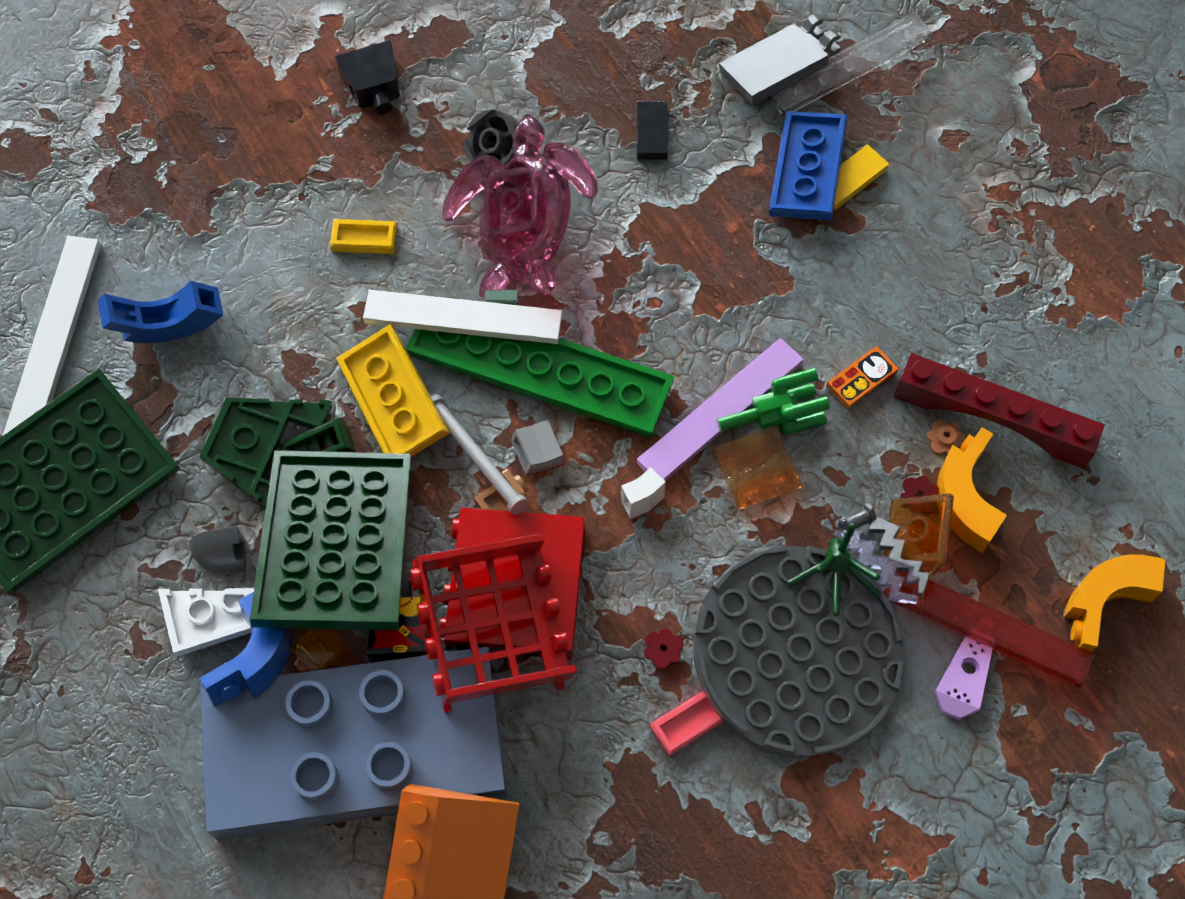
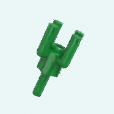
M811 368L774 379L771 383L772 393L752 398V409L718 418L717 424L720 432L757 422L761 430L780 425L781 432L789 435L827 424V418L824 410L830 409L827 396L797 404L798 400L816 395L814 385L810 383L818 380L816 369Z

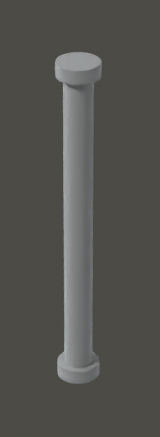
M441 395L431 396L450 434L508 503V510L513 515L523 512L528 506V500L525 496L518 495L445 407V400Z

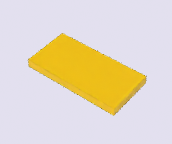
M391 324L387 325L336 358L383 453L411 454L412 457L449 434L394 326Z

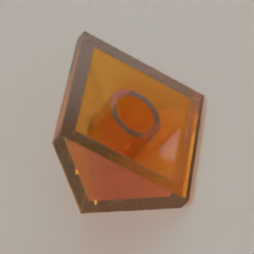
M950 493L891 500L888 522L900 526V531L895 539L905 540L901 559L922 561L923 566L920 572L936 575L946 563L954 496ZM884 550L883 564L885 566L914 571L911 568L889 561L888 557L892 550Z

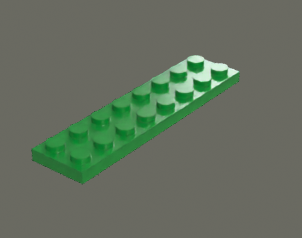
M415 329L406 347L411 357L652 438L674 383V376L561 338H559L558 344Z

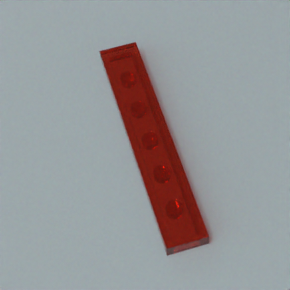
M895 565L883 590L890 602L1075 687L1081 688L1084 684L1095 654L930 579L928 580L924 596L920 597L918 593L919 580L914 579V572Z

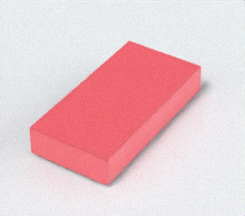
M704 691L652 722L649 728L668 757L723 724L724 721L716 713Z

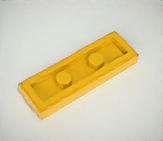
M868 144L841 164L834 211L888 170L889 163Z

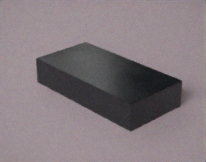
M637 101V159L667 160V101Z

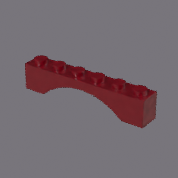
M910 353L894 394V398L923 409L956 411L995 422L1028 438L1045 450L1051 457L1085 469L1095 455L1105 424L914 353Z

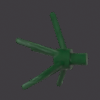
M855 523L849 525L842 540L833 538L829 541V548L826 551V559L787 582L788 586H794L816 573H822L828 568L833 572L834 616L840 615L842 573L848 571L875 597H881V592L860 572L875 581L880 579V575L852 558L847 548L856 529Z

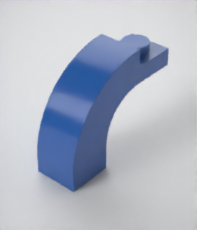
M190 281L176 294L157 301H135L109 294H104L98 299L102 328L122 332L124 341L134 343H158L190 336L209 327L224 315L218 287Z
M253 592L238 601L250 628ZM251 628L250 640L238 656L199 678L214 707L234 699L246 688L255 698L277 679L289 658L292 643L290 628Z

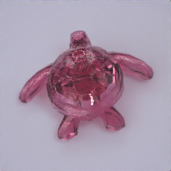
M528 114L523 116L514 132L513 146L515 148V157L506 165H503L495 156L488 154L475 158L462 169L450 187L443 204V218L445 221L450 222L456 218L463 207L477 193L484 189V198L480 210V237L483 248L494 266L486 271L482 279L479 296L485 299V290H505L510 280L520 285L530 284L532 290L543 295L550 293L555 288V279L550 262L562 243L569 222L571 191L568 180L585 198L593 199L598 192L597 180L590 165L576 149L562 142H550L544 146L543 154L539 153L545 140V130L539 120Z

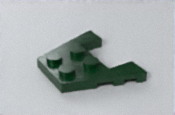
M226 397L199 455L201 461L266 509L270 481L265 480L264 477L288 423L292 422L310 429L326 423L333 407L332 401L303 402L302 399H290L289 402L270 401L269 398Z

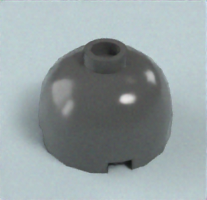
M485 110L477 114L469 123L467 130H470L468 140H464L466 157L473 167L487 173H505L514 169L523 160L527 150V137L518 119L503 111Z

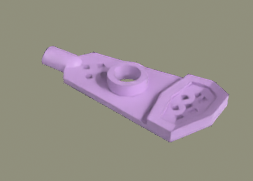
M980 619L976 631L966 634L934 692L942 714L961 720L980 710L994 646L989 639L993 627L992 623ZM966 663L973 665L975 673H966L962 665Z

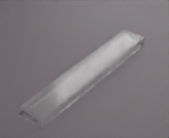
M913 12L841 50L838 54L828 57V65L767 98L779 113L785 117L786 111L795 112L931 39L932 31L917 13Z

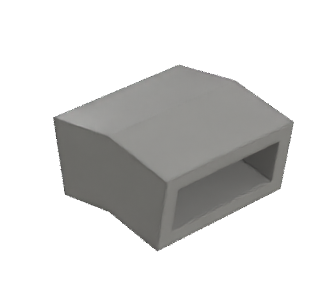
M548 420L515 430L511 442L526 475L545 471L564 463L563 453Z

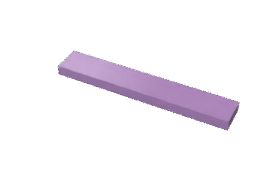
M779 338L637 458V464L645 472L651 467L662 479L668 480L724 432H720L718 428V418L751 409L753 407L752 398L768 394L772 391V381L776 378L792 374L803 364V358L784 340Z

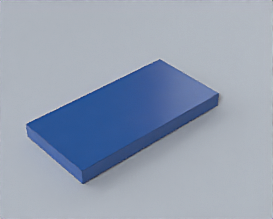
M786 111L769 206V216L833 220L848 115Z

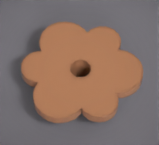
M937 420L933 423L932 430H929L926 434L927 440L931 442L930 448L935 454L946 452L948 454L952 445L957 448L961 447L966 437L963 433L958 432L959 426L956 423L948 424L944 420Z

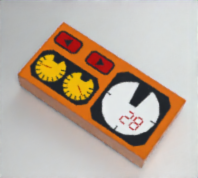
M875 346L828 381L826 388L849 410L896 375L899 368L878 346Z

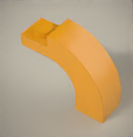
M981 427L975 437L969 434L960 449L952 445L937 480V486L939 487L937 498L945 521L960 539L981 553L984 552L1007 516L984 501L973 485L972 469L993 436V433Z
M1123 555L1101 563L1082 580L1068 600L1064 613V618L1074 619L1070 639L1075 641V654L1089 656L1098 647L1101 613L1105 602L1115 598H1131L1152 603L1162 593L1166 559L1147 555Z

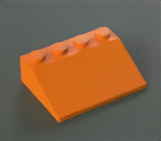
M415 784L406 786L401 791L384 899H505L520 803Z

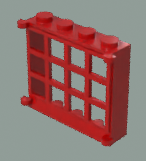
M544 534L417 556L415 560H412L413 569H410L411 585L413 591L419 590L422 603L417 604V613L420 625H427L429 638L424 639L427 659L434 660L437 673L432 674V683L435 695L442 696L444 714L452 712L451 703L555 682L557 690L565 689L564 681L571 680L577 672L575 664L568 666L565 650L568 647L566 633H560L556 618L560 611L557 598L552 599L548 584L551 579L549 564H543L540 549L545 541ZM518 555L523 579L498 583L493 559ZM485 561L490 585L465 589L460 565ZM452 567L457 591L432 595L427 571ZM525 587L531 611L506 615L500 591ZM493 593L498 617L473 622L467 597ZM459 599L465 623L439 628L434 604ZM533 619L538 643L513 648L508 623ZM500 625L505 650L480 655L475 630ZM467 632L472 657L446 661L441 636ZM540 651L545 670L519 675L515 656ZM507 658L512 677L486 682L482 663ZM474 665L478 684L452 689L448 670Z

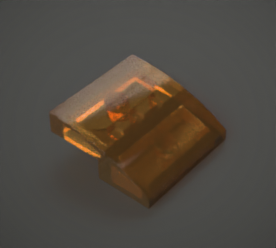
M777 426L713 448L723 478L738 510L802 488L792 457L786 453Z

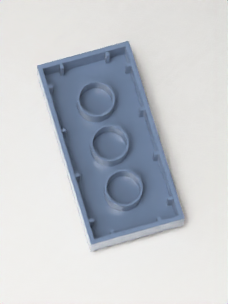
M488 647L479 648L480 655L489 653ZM470 649L444 653L446 661L472 657ZM427 655L280 675L257 697L253 698L246 688L234 699L223 702L216 707L213 706L203 686H201L200 703L206 832L216 840L394 815L398 814L401 791L409 784L495 799H506L507 789L495 695L451 703L452 712L444 714L442 696L435 695L432 683V674L437 673L434 660H428ZM491 661L482 663L486 682L494 681ZM474 665L448 670L452 689L478 684Z

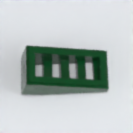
M339 418L279 444L280 451H294L296 448H299V451H309L307 445L311 444L314 452L356 453L349 428ZM337 435L339 444L335 443L333 436ZM324 439L328 448L323 450L320 442Z

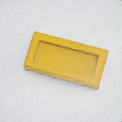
M334 219L330 242L331 251L394 254L397 223L396 221Z

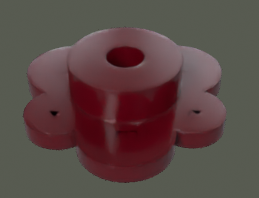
M924 475L919 476L917 479L908 477L903 481L902 488L904 492L901 493L900 500L905 504L908 503V509L911 513L919 514L924 509L931 510L935 507L934 499L939 495V487L936 484L929 483V479ZM916 493H921V497H918Z
M663 629L660 633L651 632L645 638L647 648L644 651V655L647 659L653 660L656 668L665 669L670 665V662L675 664L680 661L681 655L679 652L683 649L684 642L681 637L672 636L671 631L668 629Z

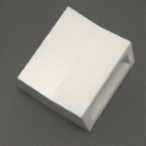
M651 467L638 479L621 486V502L630 519L649 512L665 497L666 481Z

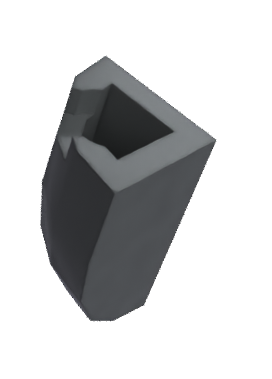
M237 526L204 531L193 536L189 541L191 554L201 567L211 572L225 573L246 570L244 537Z

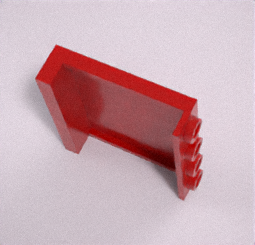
M461 507L459 519H454L452 525V539H457L455 549L544 534L545 541L540 551L543 564H549L551 569V579L548 583L552 599L557 598L560 611L556 618L560 633H566L568 647L565 650L566 659L572 660L585 535V517L528 512L513 515L510 511ZM518 555L493 559L498 583L523 579ZM485 561L460 565L465 589L490 585ZM448 567V572H452L451 584H445L444 593L457 591L452 567ZM525 587L500 591L506 615L531 611ZM493 593L467 597L473 622L498 617ZM460 600L443 602L444 605H448L447 617H441L439 628L464 624ZM533 619L508 623L513 648L538 643ZM500 625L475 630L478 647L505 649ZM467 632L441 636V638H444L447 650H452L453 644L470 646Z

